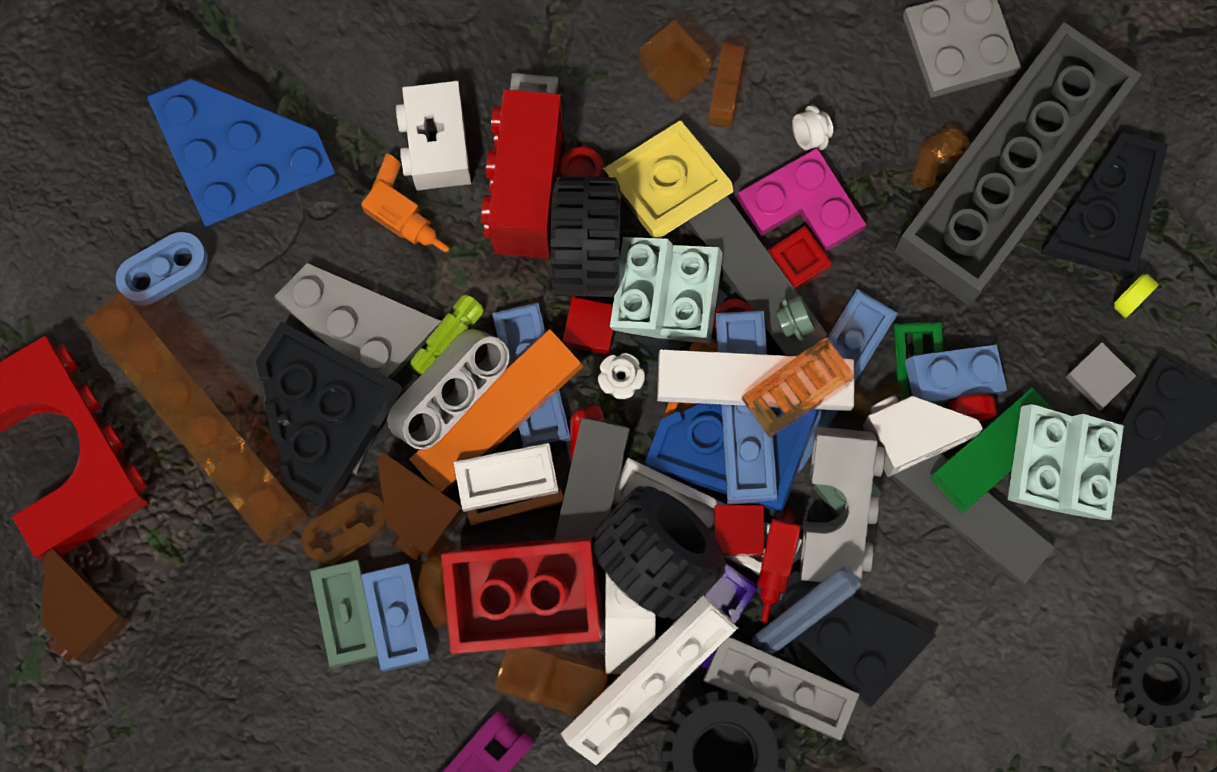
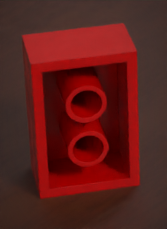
M504 89L502 106L494 105L492 111L491 133L495 134L494 150L488 151L486 178L490 179L489 193L492 196L484 195L482 201L481 224H485L484 237L491 239L494 254L550 259L552 192L558 178V164L563 135L561 94Z
M592 536L451 548L442 553L451 654L600 641L605 631L598 560L594 552Z

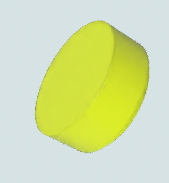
M1148 273L1146 275L1142 274L1118 298L1113 308L1126 319L1160 284Z

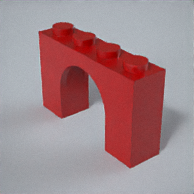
M46 336L0 362V433L30 416L54 413L68 417L73 422L79 435L80 455L77 466L70 478L54 492L12 516L34 557L43 562L45 554L51 549L65 555L149 504L142 490L148 487L146 480L134 463L127 466L119 453V450L125 447L122 439L111 423L103 426L95 412L102 408L97 396L87 383L80 386L74 376L73 371L77 370L79 366L65 344L57 347Z

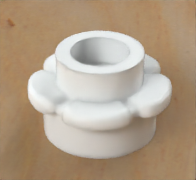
M811 105L806 107V112L797 114L793 118L794 136L802 149L819 148V150H824L827 147L829 138L833 135V125L826 112H819L817 107Z
M631 354L610 355L600 365L599 386L605 393H609L617 399L630 398L637 389L643 386L645 380L644 370L639 368V360ZM618 372H624L626 377L620 380L616 375Z

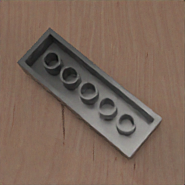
M1063 22L901 236L894 253L971 307L1127 98L1142 74Z

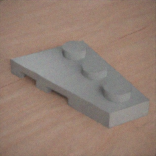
M308 263L274 296L278 303L323 344L390 379H393L415 356L419 349L426 344L427 339L442 322Z

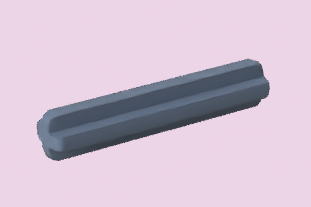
M842 566L759 630L751 639L752 647L772 656L853 595L861 587L860 577L854 574L851 567Z

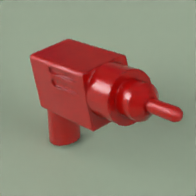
M785 505L782 514L776 513V519H771L757 586L761 587L760 598L764 603L761 615L763 623L768 621L771 605L779 601L780 593H786L801 530L800 525L795 523L794 509L788 505Z

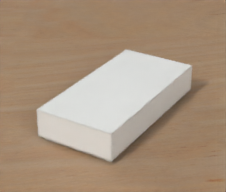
M549 443L454 462L463 512L559 493Z

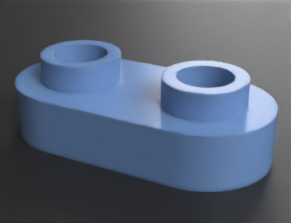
M187 232L173 233L125 260L116 273L117 288L126 300L132 304L139 306L153 304L201 276L208 263L207 251L196 236ZM181 255H192V260L188 265H177L178 258ZM150 277L151 282L146 289L139 290L136 288L139 279Z

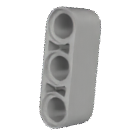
M477 329L466 330L458 335L393 404L387 418L388 428L392 434L415 449L424 450L437 444L505 371L510 358L506 344L499 338ZM486 344L487 353L485 358L480 363L475 364V352L478 347ZM454 378L455 386L453 392L448 397L442 399V387L448 380ZM422 413L421 426L415 432L409 433V422L414 416Z

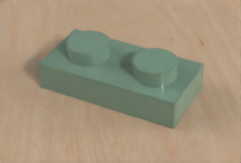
M355 560L310 571L329 667L336 668L378 658L361 577L363 573L360 562Z

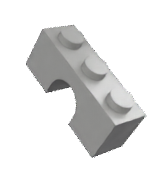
M815 426L810 468L812 484L829 485L839 489L846 497V504L842 513L832 521L825 523L804 522L799 567L801 580L823 582L842 566L851 567L854 574L859 576L860 579L862 571H871L873 543L866 542L867 525L876 524L879 507V495L871 494L873 476H882L884 465V447L877 446L874 432Z

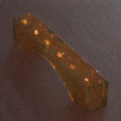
M121 292L83 322L263 542L270 548H273L309 518Z

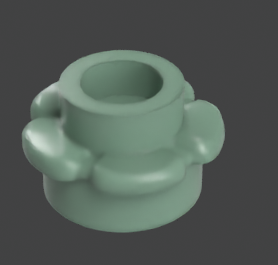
M801 295L791 300H788L787 297L782 298L784 308L776 311L782 329L787 337L795 334L798 340L802 341L804 340V335L816 330L806 303Z

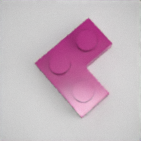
M817 148L737 194L738 202L760 237L801 215L823 251L827 252L862 232L866 226V223Z

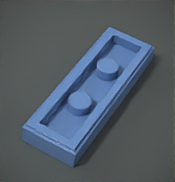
M534 303L492 313L497 336L506 344L509 350L510 358L507 369L545 334L539 304ZM559 390L519 426L523 448L547 443L550 446L570 441Z

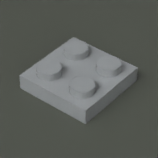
M936 0L907 8L904 11L903 18L931 98L1018 74L1021 65L997 0Z

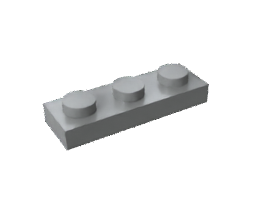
M730 637L714 651L702 680L726 692H737L739 696L748 699L750 696L759 701L758 705L836 740L842 739L859 694Z

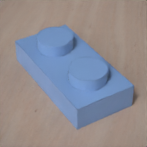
M997 345L916 355L905 360L912 396L933 404L949 402L952 399L967 395L989 394L992 396L1007 391Z
M410 564L361 574L381 671L385 672L431 661Z

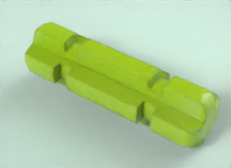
M466 294L462 295L453 306L455 309L454 313H448L427 339L425 350L420 348L411 359L413 369L420 375L427 370L458 335L468 330L467 326L469 324L474 325L483 314L482 305L473 297Z

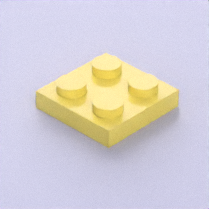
M681 120L603 168L606 177H616L620 185V197L653 238L660 239L734 192L731 180Z

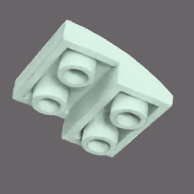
M623 237L619 262V288L614 296L610 328L616 331L654 338L711 343L723 257L720 248L673 245L669 239Z
M1033 404L1022 406L1008 500L1055 512L1111 520L1124 426L1086 414L1070 416Z

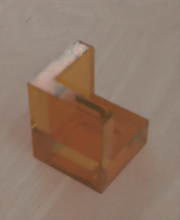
M675 20L640 47L639 66L674 103L683 99L710 75V57Z

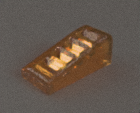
M824 338L752 388L741 399L768 437L771 438L847 388L853 380L854 374L829 339ZM816 361L820 363L831 381L828 382L815 365ZM803 371L817 391L811 394L797 374ZM784 382L787 383L800 401L796 406L792 404L780 387ZM767 393L771 394L784 413L779 418L776 417L763 399V396Z

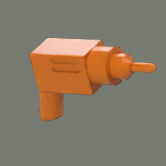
M386 153L372 189L361 203L364 213L402 239L406 238L414 245L419 242L424 246L433 244L443 252H448L449 247L436 238L435 230L430 227L431 222L421 216L418 205L392 188L401 163L395 157Z

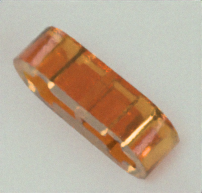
M722 42L707 125L731 128L745 45Z
M360 493L322 514L305 526L302 532L301 544L304 552L313 561L320 564H330L340 560L385 531L387 523L384 504L379 497L371 493ZM365 504L369 510L378 508L379 511L373 515L375 524L372 527L367 528L362 522L348 529L347 525L359 517L357 509ZM342 528L344 532L332 539L333 549L330 552L326 553L322 548L313 550L312 546L318 541L315 535L318 531L323 529L329 535Z

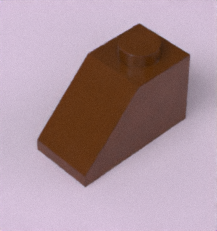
M382 452L377 458L387 527L396 536L392 545L415 561L420 554L432 561L465 514L462 507Z
M51 549L44 556L42 626L52 635L47 643L65 661L69 662L74 657L76 660L89 664L130 621L65 555Z

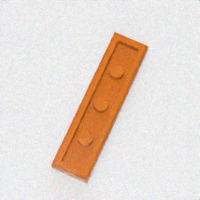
M549 329L500 375L437 444L424 450L419 449L409 460L435 489L446 495L457 484L454 462L489 455L580 371L584 365Z

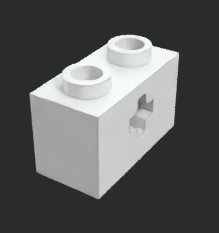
M458 81L402 87L404 104L396 105L399 132H407L409 147L401 148L404 176L412 175L416 190L471 184L462 98ZM437 131L436 141L428 142L429 132Z

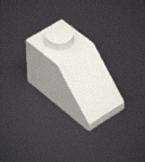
M892 396L873 405L870 408L872 414L868 416L863 424L866 432H874L877 446L884 447L883 469L887 477L974 439L983 429L977 419L914 396L899 402L897 396Z
M606 573L605 674H623L655 643V614L651 611L648 612L628 598Z

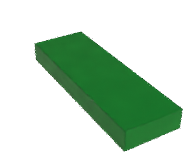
M1033 387L929 478L962 514L1012 471L1021 407L1033 404L1055 411Z

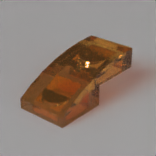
M527 647L506 649L494 690L578 717L604 692L609 675L603 671L565 661L551 654Z

